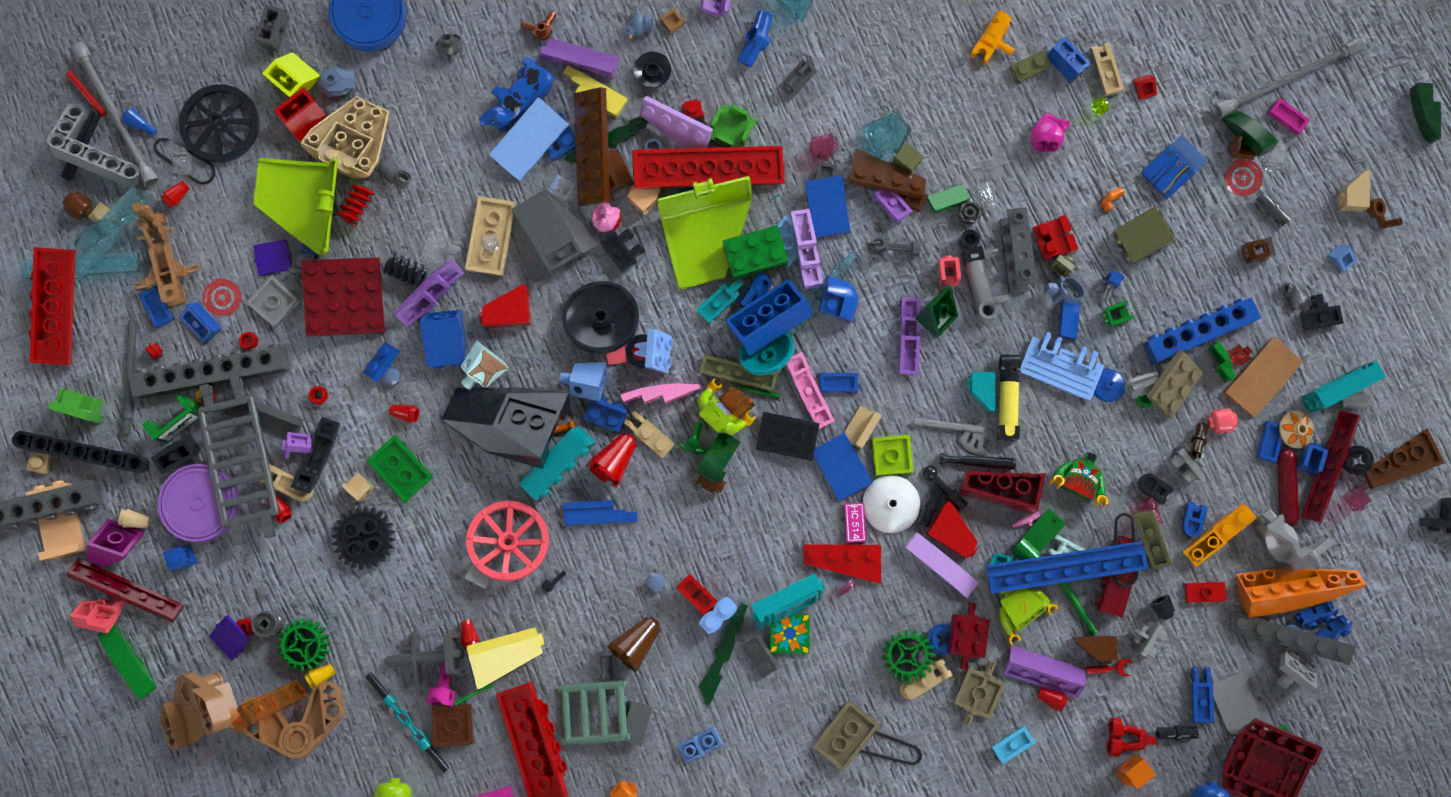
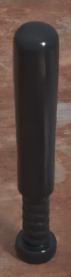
M944 453L939 454L940 465H944V463H957L964 466L1014 470L1016 468V459L965 455L958 457L946 456Z

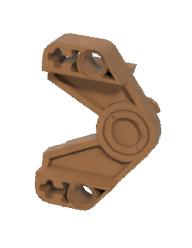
M193 672L180 675L176 681L173 701L164 703L161 713V725L167 743L172 750L200 741V736H208L229 728L233 722L241 720L229 682L224 683L223 677L219 672L202 677Z
M332 682L320 683L319 686L313 687L301 722L289 724L271 696L247 698L241 703L240 707L242 729L246 735L293 759H302L311 754L331 731H335L334 728L345 716L343 690L339 685ZM337 707V714L333 717L332 708ZM254 723H257L258 728L252 733L251 727Z

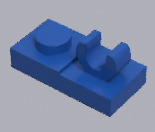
M759 272L753 280L749 291H742L745 294L744 299L737 298V301L743 307H746L767 293L773 282L766 274Z

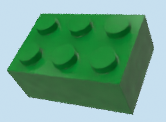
M778 225L723 240V248L733 281L788 265V258Z

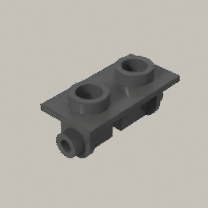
M802 59L779 87L794 98L817 72L812 67L813 62L809 59L807 61Z

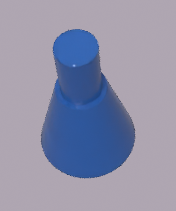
M135 108L124 111L122 115L124 124L144 130L152 136L157 133V130L147 124L146 120Z

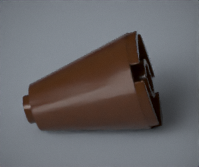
M645 617L611 641L607 647L616 658L619 657L623 661L622 663L626 667L636 672L641 667L660 632L658 627L660 623L653 617L650 619Z

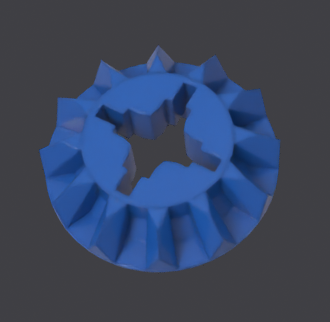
M935 625L929 631L927 639L930 640V643L928 645H933L934 649L932 651L938 655L951 654L947 653V643H942L938 647L940 640L936 636H943L947 633L946 640L949 642L950 625Z

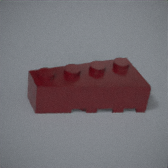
M966 471L962 475L958 494L1034 514L1039 509L1046 473Z

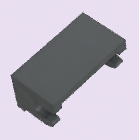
M628 700L626 722L627 733H630L631 739L621 742L642 747L652 707Z

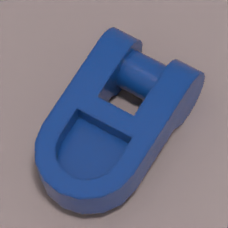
M1187 501L1182 521V531L1186 536L1196 537L1202 533L1208 510L1207 506L1202 504L1198 506L1194 502ZM1193 512L1198 513L1197 518L1192 517Z

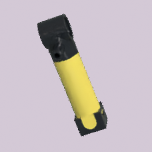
M1000 354L999 357L1000 398L997 440L1017 441L1020 439L1018 405L1021 355Z

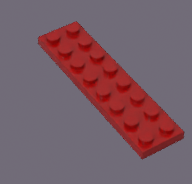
M782 146L632 150L634 189L693 187L694 182L698 184L706 182L710 178H712L713 185L747 176L750 177L751 185H783L785 183Z

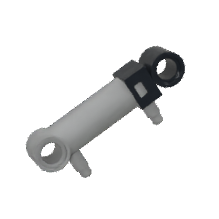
M968 229L960 236L958 245L963 250L961 257L963 265L967 269L976 306V317L981 322H989L997 315L998 307L996 304L1009 300V296L1006 294L993 297L984 259L997 255V249L983 251L982 246L976 247L980 242L979 233L973 229ZM965 237L972 238L973 244H967ZM984 307L990 309V316H987L983 313L982 309Z

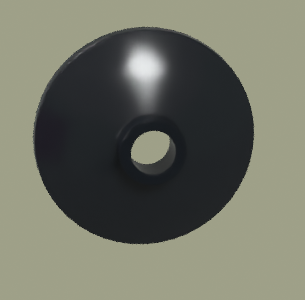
M650 51L642 54L636 60L634 74L641 85L648 88H657L664 85L670 78L671 65L666 56L659 52ZM650 70H656V73L654 75L650 74L649 72Z

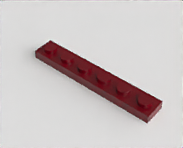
M1344 411L1339 412L1326 447L1328 453L1323 470L1316 474L1301 514L1303 519L1322 524L1361 419L1359 415Z
M79 558L66 572L67 577L172 623L184 609V604Z

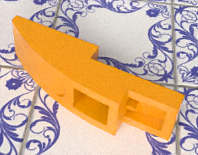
M1242 503L1203 532L1183 553L1197 567L1226 545L1228 540L1252 523L1257 517L1245 503Z

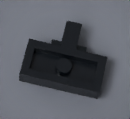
M1323 294L1312 295V305L1309 306L1310 310L1300 312L1304 331L1344 324L1340 305L1329 307L1328 303H1324Z

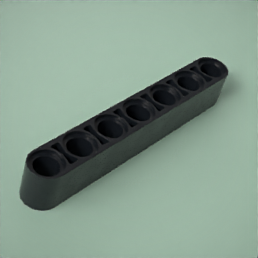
M18 431L12 437L13 445L20 449L136 473H144L149 468V460L144 456L25 431ZM26 436L27 442L23 445V438ZM45 440V441H46V445H45V447L42 449L41 444H42V442ZM62 444H64L65 449H64V451L61 453V452H60V447H61ZM83 448V455L79 456V450ZM99 452H102V458L98 461L97 455ZM120 455L121 462L117 465L116 458ZM139 459L140 466L135 468V461Z

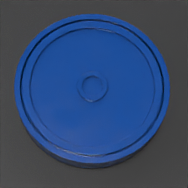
M331 0L329 18L333 29L344 43L354 49L370 52L384 49L399 38L406 24L407 10L404 0Z

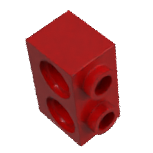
M691 574L676 587L703 615L717 602Z

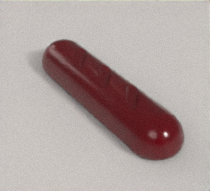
M1283 449L1279 452L1277 459L1279 515H1284V522L1294 527L1299 522L1297 456L1291 449Z

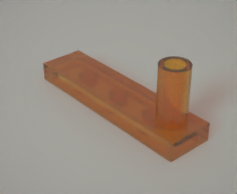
M295 680L240 705L236 709L240 716L232 723L231 727L235 732L239 733L246 726L304 700L308 694L300 682Z

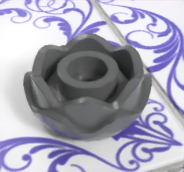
M963 202L958 209V217L965 224H975L982 215V211L976 202Z

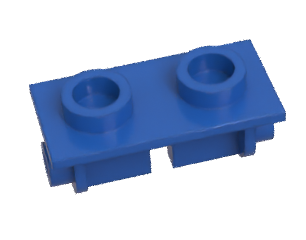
M1324 602L1313 607L1316 614H1313L1311 608L1298 612L1294 618L1297 623H1301V630L1306 629L1309 631L1316 628L1317 624L1322 622L1327 624L1334 621L1339 609L1333 611L1334 605L1332 602Z
M1344 615L1337 616L1334 621L1327 625L1332 629L1331 632L1324 627L1315 635L1332 640H1337L1341 636L1345 638L1352 631L1353 621L1347 623L1348 620Z

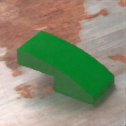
M1218 341L1207 349L1219 362L1214 367L1215 371L1227 383L1235 378L1233 365L1225 348Z

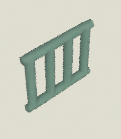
M626 680L558 686V693H561L564 738L561 739V744L577 745L630 740V733H627L624 688L627 686ZM616 689L619 733L609 734L606 704V690ZM598 690L601 735H590L587 691ZM579 692L582 736L572 737L569 693Z

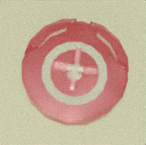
M1238 159L1232 162L1226 169L1224 174L1225 185L1235 195L1241 197L1249 196L1257 192L1262 186L1263 172L1254 161Z
M218 278L205 286L202 293V302L210 313L217 316H228L239 308L242 302V294L239 287L233 281Z

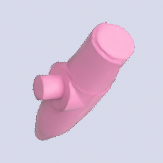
M1039 512L1027 515L1016 521L1012 527H1021L1026 524L1030 527L1032 526L1031 522L1039 519L1041 515Z

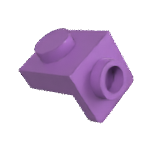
M701 0L700 11L720 17L729 11L731 3L729 0Z

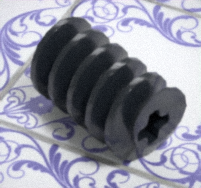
M394 252L388 258L383 272L389 276L394 275L396 279L401 278L403 282L408 281L409 285L415 284V287L418 288L427 276V271H424V264L417 268V261L410 265V258L403 262L404 256L401 255L396 259L397 253Z

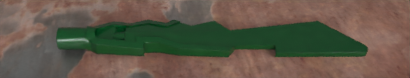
M638 116L630 120L629 124L608 132V145L617 147L621 140H629L630 136L637 135L639 130L645 129L649 122L643 117ZM576 151L567 155L565 160L576 163Z
M741 603L736 614L730 617V624L724 628V635L720 636L721 644L715 649L717 659L699 685L706 705H710L722 678V675H719L724 662L729 661L735 645V637L737 633L740 634L744 614L748 607L744 603Z

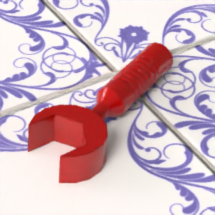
M1120 659L1114 667L1108 665L1086 667V674L1109 673L1116 670L1119 675L1128 677L1131 675L1125 674L1122 666L1126 662L1134 663L1129 659Z

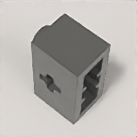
M265 4L254 40L260 47L276 52L279 51L289 21V16L283 9Z

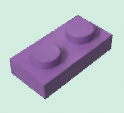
M878 190L873 194L874 199L896 224L912 213V209L897 193Z

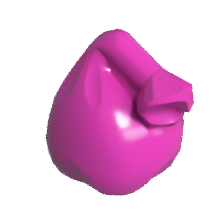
M1050 113L1044 114L1036 122L1030 134V143L1033 149L1037 152L1057 151L1063 144L1064 132L1069 128L1070 120L1059 119Z

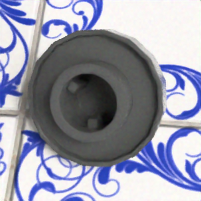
M445 34L435 43V48L438 54L452 57L458 53L463 42L457 34Z

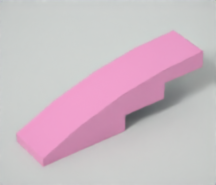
M662 384L621 394L624 404L641 397L645 404L662 397L665 404L701 391V387L699 384Z

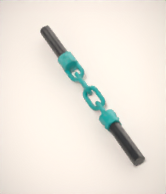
M372 672L365 676L366 679L383 698L386 706L393 708L395 716L400 723L411 730L413 739L421 749L427 752L443 773L449 770V766L431 746L432 743L421 730H417L413 726L411 718L406 711L395 704L397 700L387 692ZM401 712H402V713L407 717V719H408V720H405V722H404V721L399 717V715H398V714H401ZM419 733L423 737L420 741L416 737Z

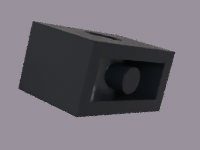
M188 434L156 452L151 459L160 473L163 474L196 456L201 449L191 434Z

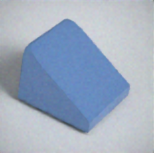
M1341 244L1328 254L1330 260L1341 272L1346 271L1357 262L1351 247Z

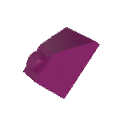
M107 519L87 543V561L106 567L123 560L144 535V531L136 528H123L122 525H118V522Z

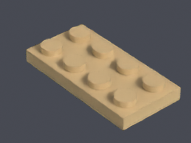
M478 196L465 266L466 271L504 276L514 221L512 208L516 207V202Z

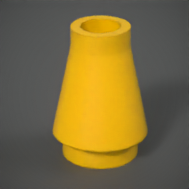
M330 663L326 666L310 670L304 676L310 688L313 689L314 686H319L320 683L326 682L336 672Z

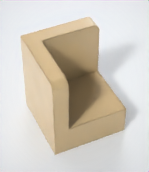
M357 473L347 484L343 483L341 485L359 502H363L375 489L360 473Z

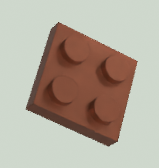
M472 704L453 705V707L448 705L431 707L433 747L474 744Z

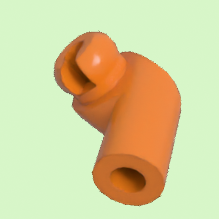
M1118 187L1108 192L1101 202V208L1105 212L1112 210L1114 206L1111 202L1123 196L1125 193L1124 189Z

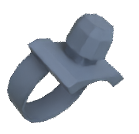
M1061 275L1054 283L1049 282L1044 286L1045 292L1051 295L1054 305L1062 299L1076 304L1085 295L1082 285L1072 277L1064 278ZM1063 283L1070 284L1077 291L1078 298L1070 295L1063 288Z

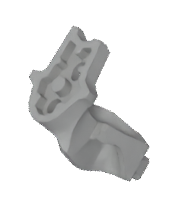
M1271 509L1261 510L1255 514L1257 517L1255 521L1258 523L1255 529L1262 533L1268 552L1277 561L1288 563L1294 571L1317 560L1319 555L1336 543L1333 539L1326 538L1318 540L1311 546L1300 548L1297 534L1291 526L1284 522V515H1275Z

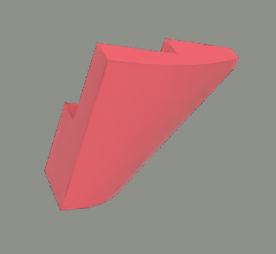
M106 598L96 601H83L72 612L70 618L75 627L108 633L119 617L125 602L119 599L107 601Z

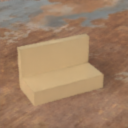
M860 406L845 430L850 443L861 450L882 415L876 411L873 413Z

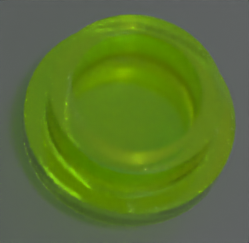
M1096 97L1093 101L1092 109L1097 115H1104L1109 110V102L1104 97Z

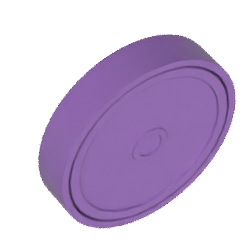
M187 465L176 470L166 479L158 497V512L163 525L171 534L185 541L208 542L221 537L230 530L231 527L223 528L221 526L208 465ZM218 470L220 481L231 479V476L225 471ZM237 485L222 489L224 500L240 496ZM240 504L226 508L228 519L238 517Z

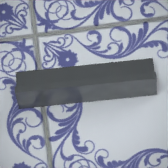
M227 390L225 397L229 400L235 399L234 392ZM255 401L261 428L283 437L287 436V432L299 433L304 421L303 419ZM248 404L224 410L225 414L235 418L250 415Z

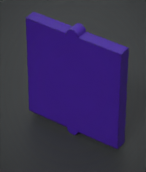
M287 239L253 245L255 253L254 262L257 265L258 276L288 271L289 268H292L290 261L291 253L288 249Z
M226 615L220 623L216 624V628L209 635V638L231 661L244 651V647L251 640L229 615Z

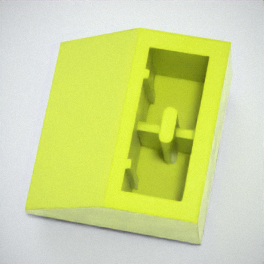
M293 52L275 59L262 73L270 83L288 98L303 87L308 92L321 78L317 72Z

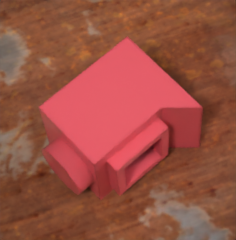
M949 255L939 259V287H945L947 284L951 286L959 285L961 280L959 257L953 258V256ZM952 268L953 276H945V269Z

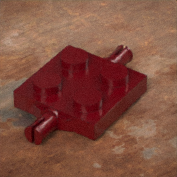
M968 602L967 614H952L947 653L956 654L961 657L960 669L968 670L969 658H985L990 619L980 618L975 615L977 603Z

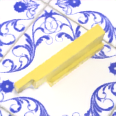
M567 65L563 72L564 75L571 78L572 83L579 86L575 93L599 87L606 88L607 113L616 119L628 102L626 97Z

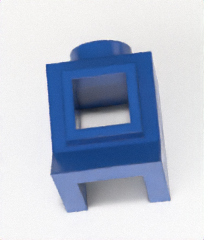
M1310 443L1304 446L1299 463L1297 464V470L1310 475L1322 472L1328 450L1323 449L1317 443ZM1310 456H1314L1312 464L1308 463Z
M191 545L186 547L178 546L163 552L169 571H179L198 563Z

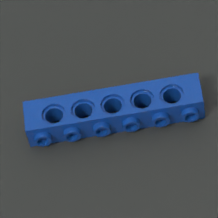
M1244 297L1233 301L1234 305L1230 307L1225 304L1216 308L1217 312L1211 314L1210 311L1204 313L1195 322L1193 319L1181 323L1183 326L1181 328L1171 327L1165 330L1166 334L1159 336L1157 333L1148 337V342L1144 343L1143 346L1152 365L1175 356L1178 350L1187 351L1261 319V315L1252 297L1247 300ZM1233 311H1236L1238 313V319L1233 317ZM1216 318L1221 320V327L1215 323ZM1198 325L1204 328V334L1198 331ZM1181 332L1187 335V341L1181 339ZM1164 340L1170 343L1169 349L1163 345Z

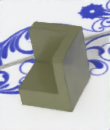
M905 143L895 155L893 163L913 173L924 156L908 143Z

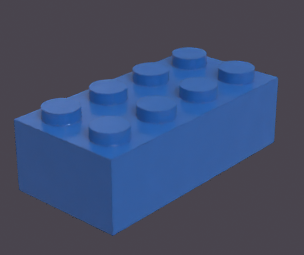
M787 279L725 319V322L733 337L750 356L812 316L813 313L807 299Z

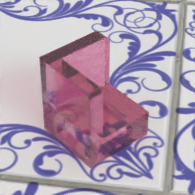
M1367 484L1357 485L1342 495L1353 512L1364 510V506L1371 502V499L1364 491L1368 488Z

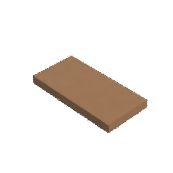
M1274 336L1226 389L1224 394L1251 418H1255L1300 367L1303 361Z

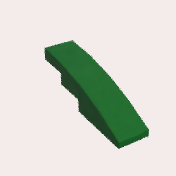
M114 624L108 633L100 632L97 634L113 664L139 700L144 699L157 689L142 658L136 655L130 642L124 639L117 624Z

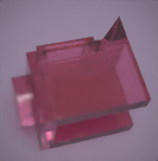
M832 133L810 138L809 145L813 163L818 157L820 159L832 157L835 150H839L837 139H833Z

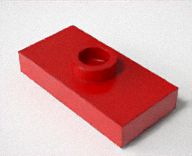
M1225 582L1184 583L1186 603L1226 601Z

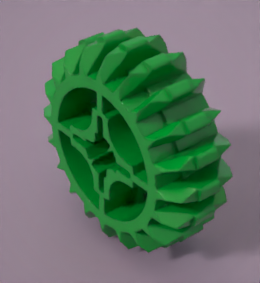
M301 618L300 623L298 620H293V625L290 623L286 624L287 630L282 629L280 631L284 637H277L278 641H282L281 644L276 645V648L282 649L277 655H284L281 662L285 663L288 661V668L294 665V671H298L301 668L302 672L307 671V667L309 670H313L314 664L320 666V660H326V656L323 653L330 652L329 649L325 648V646L331 645V642H325V638L329 637V634L323 635L326 628L318 629L320 622H316L313 625V619H308L306 623L305 618ZM302 628L310 630L316 637L308 638L303 633ZM296 633V635H294L295 643L292 646H290V639L292 635ZM302 642H310L307 646H304L305 648H296ZM318 643L317 651L315 655L311 657L313 645ZM298 651L305 661L295 658L292 652Z
M905 630V636H902L901 631H898L899 638L896 639L894 635H891L893 643L888 640L886 641L890 648H883V652L888 653L887 655H882L883 660H888L883 665L884 667H890L887 670L888 674L895 672L893 675L895 680L900 675V682L902 683L905 681V677H908L909 684L912 683V677H915L916 682H919L918 675L921 674L923 678H926L927 676L923 671H932L928 665H934L935 662L929 658H934L935 653L929 652L934 647L933 645L927 646L930 643L929 639L922 641L924 638L922 633L917 638V631L915 630L912 632V636L909 635V630ZM909 641L915 642L918 645L907 648L902 643ZM897 647L901 652V656L894 664L893 652ZM923 649L925 658L920 666L916 661V657ZM904 651L906 653L909 652V655L910 652L913 653V662L911 660L908 661V659L905 660L906 657ZM911 665L915 670L906 672L898 668Z

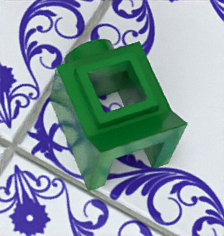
M1126 300L1104 308V313L1101 314L1104 324H1108L1110 328L1131 321L1134 317L1133 314L1129 315L1126 307L1129 304ZM1118 310L1121 319L1113 321L1110 313Z

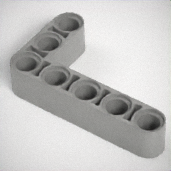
M76 103L68 105L47 138L51 155L126 187L138 186L140 176L136 165L75 140L82 130L86 119L81 105Z

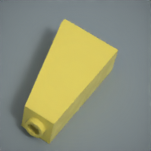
M536 627L467 646L477 689L488 685L542 654L541 646L544 645L542 633L538 634Z

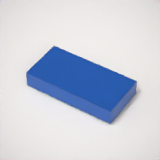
M157 286L138 295L155 328L158 329L175 320L167 304L161 301Z
M858 373L819 374L820 393H858Z
M1265 421L1256 458L1277 463L1282 444L1279 424Z

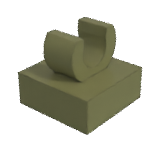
M1069 254L1065 258L1059 255L1050 265L1049 269L1059 277L1062 275L1066 278L1075 267L1071 263L1074 258Z

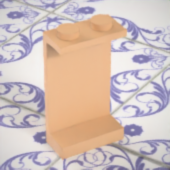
M64 480L52 482V486L45 487V485L33 487V491L26 492V496L72 484L64 483ZM60 499L57 501L56 504L58 508L61 505ZM41 504L38 505V512L42 510ZM78 510L77 514L69 516L60 514L57 519L53 520L39 519L44 552L38 553L40 561H50L86 551Z

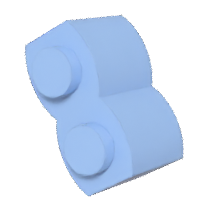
M728 597L721 599L715 605L714 610L707 612L701 618L700 626L708 634L715 632L724 620L733 616L737 606Z

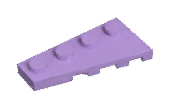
M648 96L643 99L639 115L681 148H707L713 131L712 128Z

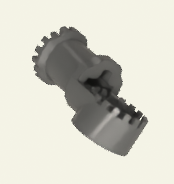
M385 157L379 160L380 163L378 162L375 170L386 177L385 180L392 182L395 187L398 186L397 188L400 187V189L408 187L411 175L407 171L394 168ZM398 177L404 178L406 181H401Z

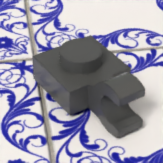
M819 162L816 179L842 175L843 182L848 183L850 172L837 170L836 164Z

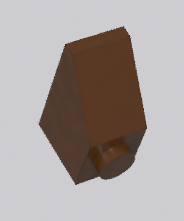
M1117 636L1073 637V641L1093 660L1100 661V664H1112V660H1118Z

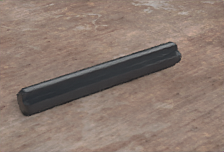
M95 111L89 112L77 141L86 145L89 144L101 118L99 113ZM66 162L60 177L71 181L78 166Z

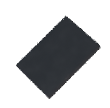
M763 412L756 449L813 461L820 423Z

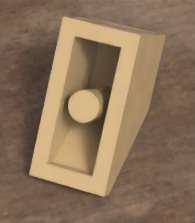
M1370 170L1359 174L1340 192L1337 198L1339 211L1363 212L1370 207Z

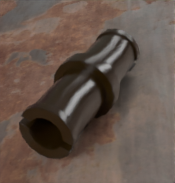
M1200 423L1196 425V431L1191 438L1192 445L1189 451L1191 458L1197 459L1198 455L1199 459L1202 456L1209 426L1205 423H1201V426Z

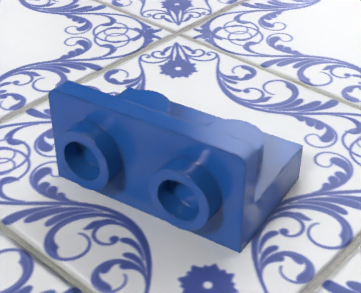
M601 397L600 401L590 399L583 419L620 433L628 413L624 409L625 406L614 402L613 405L607 403V399Z

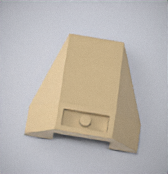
M355 96L311 128L302 140L301 146L320 163H330L333 157L338 158L337 172L352 179L369 177L379 162L390 111Z

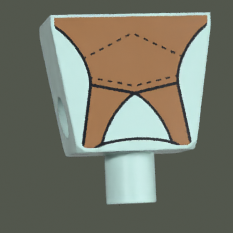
M476 341L461 365V368L467 374L461 383L469 390L476 382L483 387H488L509 367L502 359Z

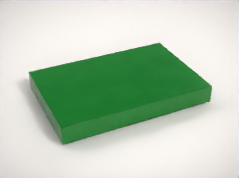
M396 435L366 460L404 503H407L434 478Z

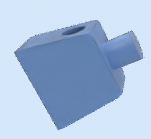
M606 362L576 363L572 373H561L560 383L570 385V394L572 396L600 401L607 379Z

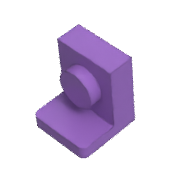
M287 432L286 440H282L281 443L284 459L289 458L290 451L310 453L311 434Z

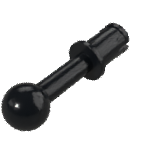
M926 466L923 469V477L928 481H933L947 495L945 500H949L959 512L968 505V502L956 492L957 489L952 491L938 476V471L934 466Z

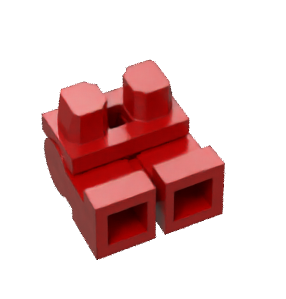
M1067 215L1032 227L1043 261L1055 259L1059 255L1073 254L1079 249L1073 233L1069 234L1072 229Z

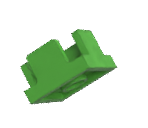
M731 104L730 108L722 105L711 122L713 131L709 141L722 147H744L757 120L750 118L748 111Z
M60 388L55 402L50 401L48 409L101 424L103 416H100L104 401Z

